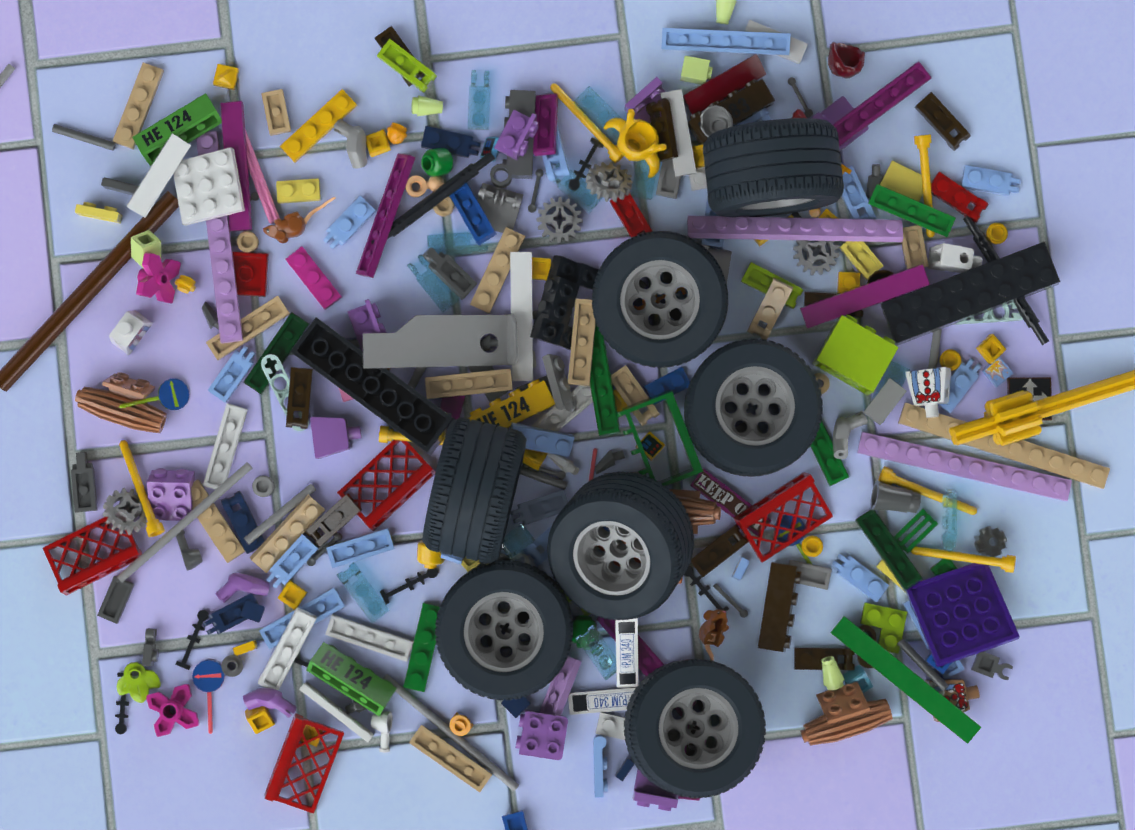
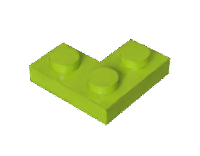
M864 602L860 624L881 628L878 643L888 652L899 654L900 647L897 643L903 636L907 611Z

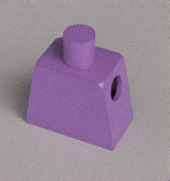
M310 417L316 459L350 450V440L362 438L360 426L348 427L347 419Z

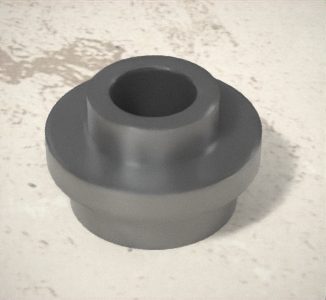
M236 655L225 657L221 664L223 673L229 677L239 675L243 670L241 658ZM230 662H234L236 664V668L234 670L229 669L228 664Z

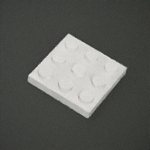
M230 147L184 159L173 173L182 225L187 226L245 211L233 148Z

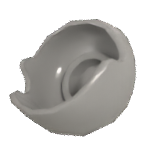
M710 106L701 113V130L707 137L717 131L733 127L732 116L724 107Z

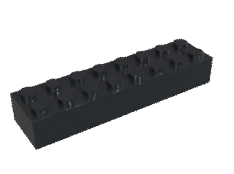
M1044 241L881 303V309L895 345L898 346L1057 286L1060 283V279Z
M317 317L290 351L429 455L433 454L446 436L450 422L455 420L386 368H363V351Z

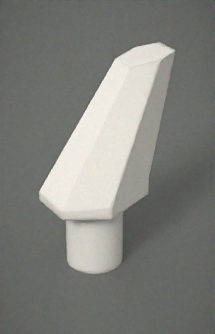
M547 454L563 472H570L573 475L578 474L579 468L573 464L572 460L560 455Z

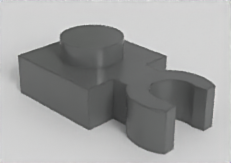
M146 628L142 666H154V662L158 661L159 649H156L155 644L157 629Z
M983 651L976 655L971 670L993 678L994 673H997L999 678L1009 680V677L1004 676L1002 671L1004 668L1013 669V666L1007 663L998 664L999 657Z

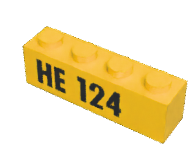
M537 379L527 384L529 388L523 391L516 389L508 394L509 398L503 401L498 398L490 402V407L483 411L480 407L470 412L471 417L468 419L470 421H481L483 424H493L496 427L509 428L511 423H519L554 406L555 402L545 381L540 382Z

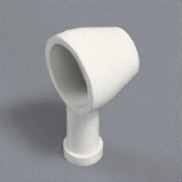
M383 711L380 716L373 714L371 719V727L381 732L379 752L383 753L390 752L389 737L393 722L391 711Z

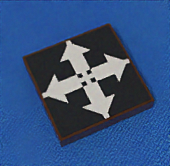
M1051 377L1007 378V395L1022 390L1029 391L1033 395V402L1052 396ZM1052 416L1043 418L1042 421H1051Z

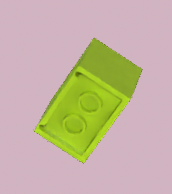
M841 315L833 325L812 364L868 396L876 389L899 347L894 345L895 341L887 336L882 338L876 335L877 331L867 325L865 327L857 324L858 320L854 317Z

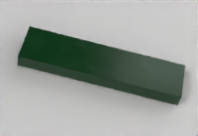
M291 312L243 383L262 395L270 384L261 367L262 359L266 355L272 354L277 356L283 365L291 353L290 351L310 324ZM267 358L265 368L272 370L273 373L269 374L270 379H272L278 372L274 367L277 361Z
M869 510L855 519L857 525L904 591L923 580L875 510Z

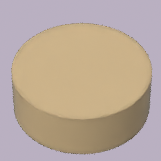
M448 196L433 207L437 215L446 217L453 212L454 202Z
M244 231L237 237V246L242 252L252 253L258 248L259 240L253 232Z

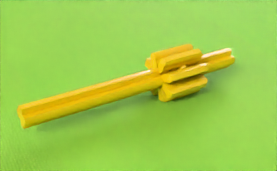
M1135 370L1034 402L1033 395L1029 391L1023 390L987 401L984 405L986 412H984L983 418L949 429V433L952 436L951 440L954 445H960L993 434V441L997 445L1004 446L1039 435L1042 431L1040 424H1043V418L1135 390Z

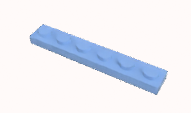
M663 28L662 50L789 55L791 34Z

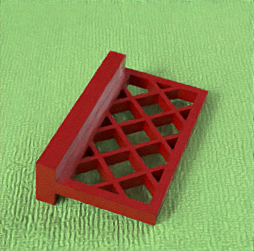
M393 440L337 492L343 498L351 487L359 488L358 499H354L361 507V503H373L372 512L367 517L361 511L357 514L372 531H375L436 473L407 441H401L406 446L405 455H394V447L401 440ZM382 458H390V470H378V464ZM394 458L405 459V470H393ZM409 459H418L422 463L417 470H408ZM366 473H374V485L362 484L363 476ZM378 473H389V485H377ZM393 473L404 474V482L401 485H392ZM362 488H374L373 500L362 499ZM377 488H389L388 497L385 500H377Z
M801 473L733 517L760 562L763 563L833 517L814 484L815 481L811 474ZM808 488H811L814 493L812 502L802 500L803 492ZM790 500L796 501L794 514L784 512L785 504ZM801 503L811 505L808 517L798 515ZM815 506L822 507L826 515L819 519L812 518ZM771 512L779 513L776 525L766 523L767 516ZM783 514L793 516L790 528L780 526ZM797 517L807 519L806 526L801 531L794 529ZM754 523L761 525L758 537L752 536L747 529ZM765 526L775 528L772 540L762 538ZM779 529L789 531L788 538L784 542L776 541ZM761 540L771 542L769 552L764 555L759 550Z
M103 517L43 547V551L58 582L57 586L60 593L67 596L133 563L142 555V551L138 548L133 534L128 535L127 530H125L126 534H119V531L109 529L110 524L105 523L108 517ZM95 528L103 529L99 541L89 538L91 531ZM107 531L117 534L113 546L103 543ZM76 537L84 539L79 551L69 548L72 539ZM120 537H127L131 546L125 549L117 548ZM87 541L97 543L94 555L84 553ZM102 545L111 548L109 557L105 559L97 557ZM56 547L64 549L60 561L53 559L50 550ZM68 550L78 553L74 565L64 562ZM82 555L92 558L89 567L85 569L78 567ZM62 566L72 567L70 576L62 580L60 575Z
M295 713L264 793V799L272 802L275 800L314 814L344 736V731L303 718L302 715ZM305 726L315 727L318 735L306 740L303 733ZM329 733L338 735L336 742L327 747L322 736ZM320 738L324 748L312 753L308 743ZM306 744L310 755L299 760L295 753L296 749ZM326 752L329 761L327 764L319 767L315 756ZM312 758L316 769L305 773L301 763ZM298 765L302 775L291 780L288 770ZM319 772L322 778L321 782L311 787L307 777ZM304 778L309 788L297 793L293 783ZM288 785L291 786L295 794L289 798L279 796L281 789ZM311 792L314 800L312 805L308 806L302 804L299 797Z

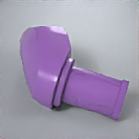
M232 573L228 576V582L215 593L225 603L235 592L240 590L267 596L270 584L267 581L247 574Z
M258 688L243 695V701L248 710L261 706L269 709L276 708L286 717L290 718L292 716L290 712L294 714L297 708L283 698L282 692L273 688Z

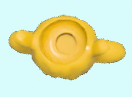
M630 108L628 109L626 121L615 117L609 119L603 128L604 130L615 128L619 131L617 146L620 152L629 161L638 162L645 160L649 165L648 178H652L657 174L660 166L659 157L656 152L666 150L667 146L666 144L658 145L659 137L657 130L644 120L634 119L635 111Z

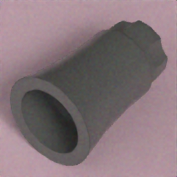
M878 480L875 482L871 495V510H889L904 513H917L921 503L920 493L888 485Z

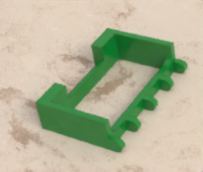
M671 390L616 412L617 417L625 415L630 428L623 431V434L632 433L638 448L631 450V454L640 453L646 467L639 470V474L648 473L649 477L655 480L630 412L663 399L665 400L684 446L691 469L659 481L663 486H668L703 472Z

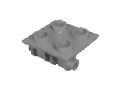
M482 183L478 193V202L494 230L501 233L504 232L506 227L513 230L523 194Z

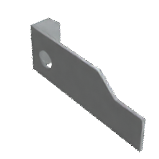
M514 314L415 315L395 333L363 334V368L515 365L518 358L517 321ZM488 333L493 334L498 340L496 350L491 353L483 351L480 346L481 338Z

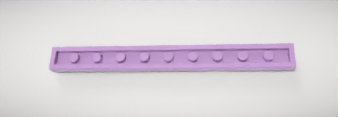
M217 131L206 132L196 138L198 156L220 150ZM227 215L206 221L220 341L222 344L243 341Z
M688 216L687 231L690 238L862 242L903 241L902 220L781 217L732 218L722 216Z
M861 432L857 450L858 454L1061 501H1068L1072 480L865 432Z

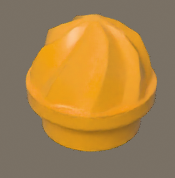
M392 122L391 126L387 127L388 140L392 144L402 143L407 138V128Z

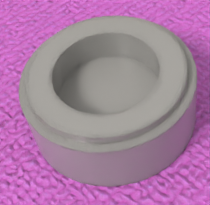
M259 476L252 484L254 493L260 497L270 496L275 488L273 480L268 476Z

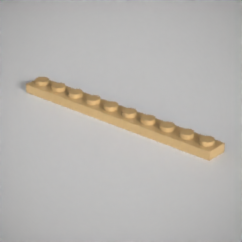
M906 402L903 405L898 424L948 440L952 438L949 433L951 427L967 423L940 413L939 417L926 418L924 408ZM993 434L963 443V445L1100 489H1104L1110 468L1024 440L1004 446L997 445L993 441Z

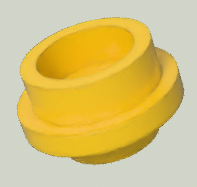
M993 223L986 230V237L993 244H1001L1007 239V228L1001 223Z
M180 275L179 279L175 280L177 289L183 293L188 294L196 289L195 280L188 276Z
M946 350L940 355L941 367L950 368L951 371L956 370L961 364V356L955 350Z
M812 535L802 541L801 548L805 555L816 557L822 552L823 543L819 537Z

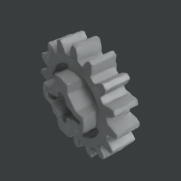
M602 162L601 166L594 164V168H590L588 171L586 188L591 189V195L597 194V199L604 197L605 202H608L609 198L617 202L618 197L623 200L625 195H629L633 183L631 181L632 175H627V169L621 170V165L613 166V162H610L609 165Z
M562 197L558 198V202L550 198L551 204L548 205L544 202L543 206L545 209L538 210V213L542 215V217L536 218L537 222L542 223L538 226V230L544 229L542 236L544 238L549 235V242H552L555 238L558 244L561 243V239L568 243L569 236L576 238L575 230L581 231V227L577 224L583 223V219L578 218L582 212L581 210L575 211L577 204L570 205L569 198L565 202H562ZM556 207V211L552 215H547L552 208ZM564 208H567L572 215H567ZM559 211L561 212L562 219L566 220L562 221L560 229H558L557 221H554L558 218ZM546 224L551 225L555 229V233L551 232ZM567 226H572L568 232L563 233Z
M808 240L795 241L799 246L793 247V250L797 252L793 259H799L797 267L804 266L802 272H806L809 269L812 276L815 271L822 275L823 269L827 272L831 270L829 264L832 266L836 265L837 262L833 258H838L840 254L835 253V250L839 249V245H833L834 241H818L815 243L808 242ZM826 244L828 245V247H829V249H830V255H829V253L826 252V248H825V245H826ZM819 248V254L816 257L813 256V250ZM802 249H803V251L806 252V255H807V260H806V261H805V259L803 258ZM821 261L825 263L820 266H813L814 262Z
M122 488L120 493L115 490L112 495L107 497V502L103 505V508L106 510H104L102 515L108 517L105 522L106 524H113L111 530L119 528V534L127 530L128 535H131L133 529L138 533L141 527L144 528L146 526L147 519L138 494H134V489L127 492L125 488ZM120 501L119 505L113 507L114 503ZM140 516V518L136 522H134V519Z

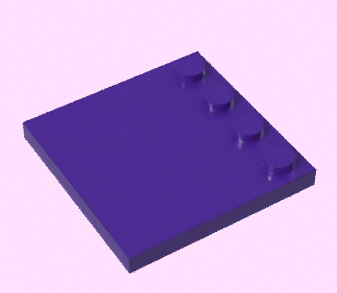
M972 563L920 581L905 591L937 667L1020 638L989 565Z

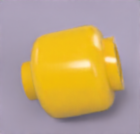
M422 540L418 542L417 560L419 563L424 564V568L435 569L437 565L445 561V559L441 558L440 551H431Z

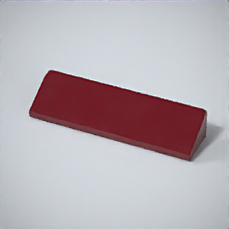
M758 55L751 56L683 95L684 103L690 113L693 115L698 111L702 112L713 102L727 98L726 96L732 91H739L748 82L765 76L766 72Z

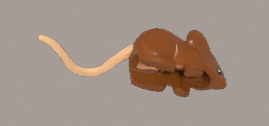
M336 197L327 200L321 206L313 209L305 218L300 216L298 212H294L284 216L283 220L280 218L275 219V225L263 228V231L278 242L286 243L288 238L302 235L311 216L336 199Z
M708 610L703 615L707 621L700 627L699 638L705 646L710 661H714L710 645L719 647L725 638L723 632L729 629L727 614L724 610Z

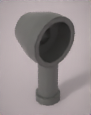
M182 530L175 537L186 570L189 571L203 561L199 549H189L184 535L185 532Z

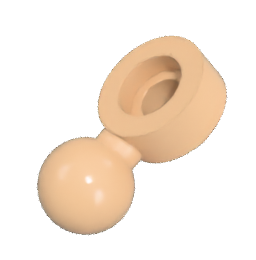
M415 175L408 179L405 190L411 197H420L427 189L434 192L444 184V180L441 176H431L425 181L423 177ZM412 184H419V190H413Z

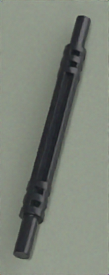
M489 152L476 163L469 164L393 221L387 239L391 236L395 237L478 175L479 170L495 159L492 153Z
M969 216L963 218L974 236L972 239L987 262L999 259L985 233L980 231L975 221ZM1023 298L1015 301L1014 303L1028 328L1033 330L1041 345L1043 346L1048 343L1049 339L1040 327V321L1026 299Z

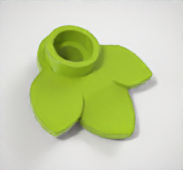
M132 662L124 668V675L117 681L116 687L119 695L129 693L134 701L143 703L149 694V689L160 688L161 682L154 671L146 670L141 663ZM137 671L139 674L132 676L131 672Z

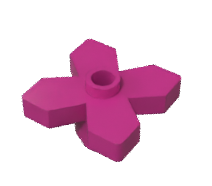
M144 253L143 268L139 270L137 275L138 286L136 294L148 298L155 294L157 301L172 304L175 290L170 280L179 275L181 262L165 259L162 263L159 255Z
M189 684L175 687L170 699L161 692L146 696L149 708L160 713V717L154 724L157 737L171 734L176 722L185 729L200 725L197 712L185 708V705L192 697ZM172 706L175 707L176 714L170 712Z

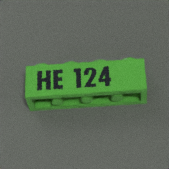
M205 93L132 138L145 160L151 166L172 133L185 142L190 143L220 125L222 118Z
M325 642L322 643L312 657L306 671L378 716L381 715L397 689L390 681L380 678L371 669L361 666L355 659L342 654L336 647Z

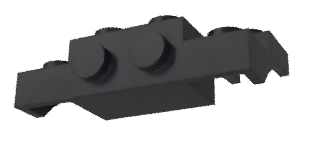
M554 255L547 281L544 284L542 298L538 304V311L530 337L571 350L573 327L568 326L579 287L593 290L599 269L563 256Z

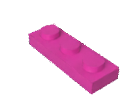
M302 246L285 259L324 310L342 298Z

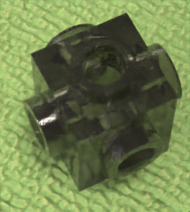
M987 526L978 530L980 534L974 536V546L982 556L996 557L1002 554V549L1007 548L1005 545L1007 538L1002 530L999 531L998 528ZM990 538H993L995 542L994 546H991L989 544Z

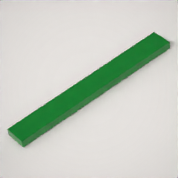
M845 616L842 617L830 632L967 744L981 729L979 724Z

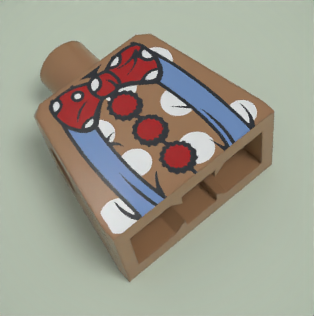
M943 679L949 685L944 691L932 680H925L963 712L970 710L968 700L980 698L977 685L965 687L963 679ZM933 716L934 721L940 722Z

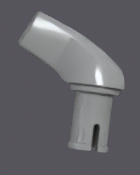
M339 119L334 125V131L347 138L346 148L352 167L358 169L366 166L365 131L360 126H352Z
M863 411L847 418L839 417L836 420L832 441L834 457L836 459L847 458L848 439L851 430L868 423Z

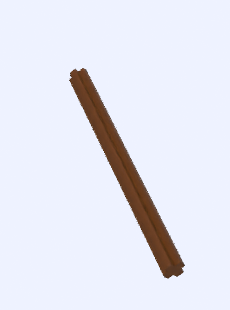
M167 191L154 204L146 218L142 217L2 367L0 370V388L3 391L7 392L131 259V237L147 230L154 234L179 207L176 197Z

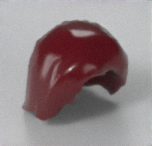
M832 42L830 44L828 66L832 74L850 79L861 72L865 60L864 51L862 52L858 47L848 46L844 43Z

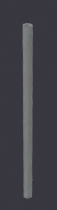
M246 462L123 570L117 578L123 583L252 470V466Z
M386 674L383 679L390 681L397 688L395 691L511 790L515 791L519 787L517 782L466 739L454 734L447 723L391 676Z

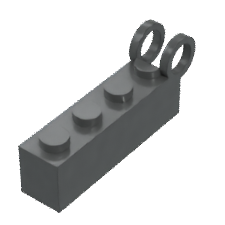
M510 90V96L505 97V109H509V117L504 119V128L513 110L529 118L532 113L535 114L536 91ZM529 137V147L524 157L519 156L518 160L507 156V159H503V164H497L491 169V182L495 187L505 188L509 186L512 178L532 179L534 137ZM505 171L508 174V178L505 181L499 182L494 178L496 172Z

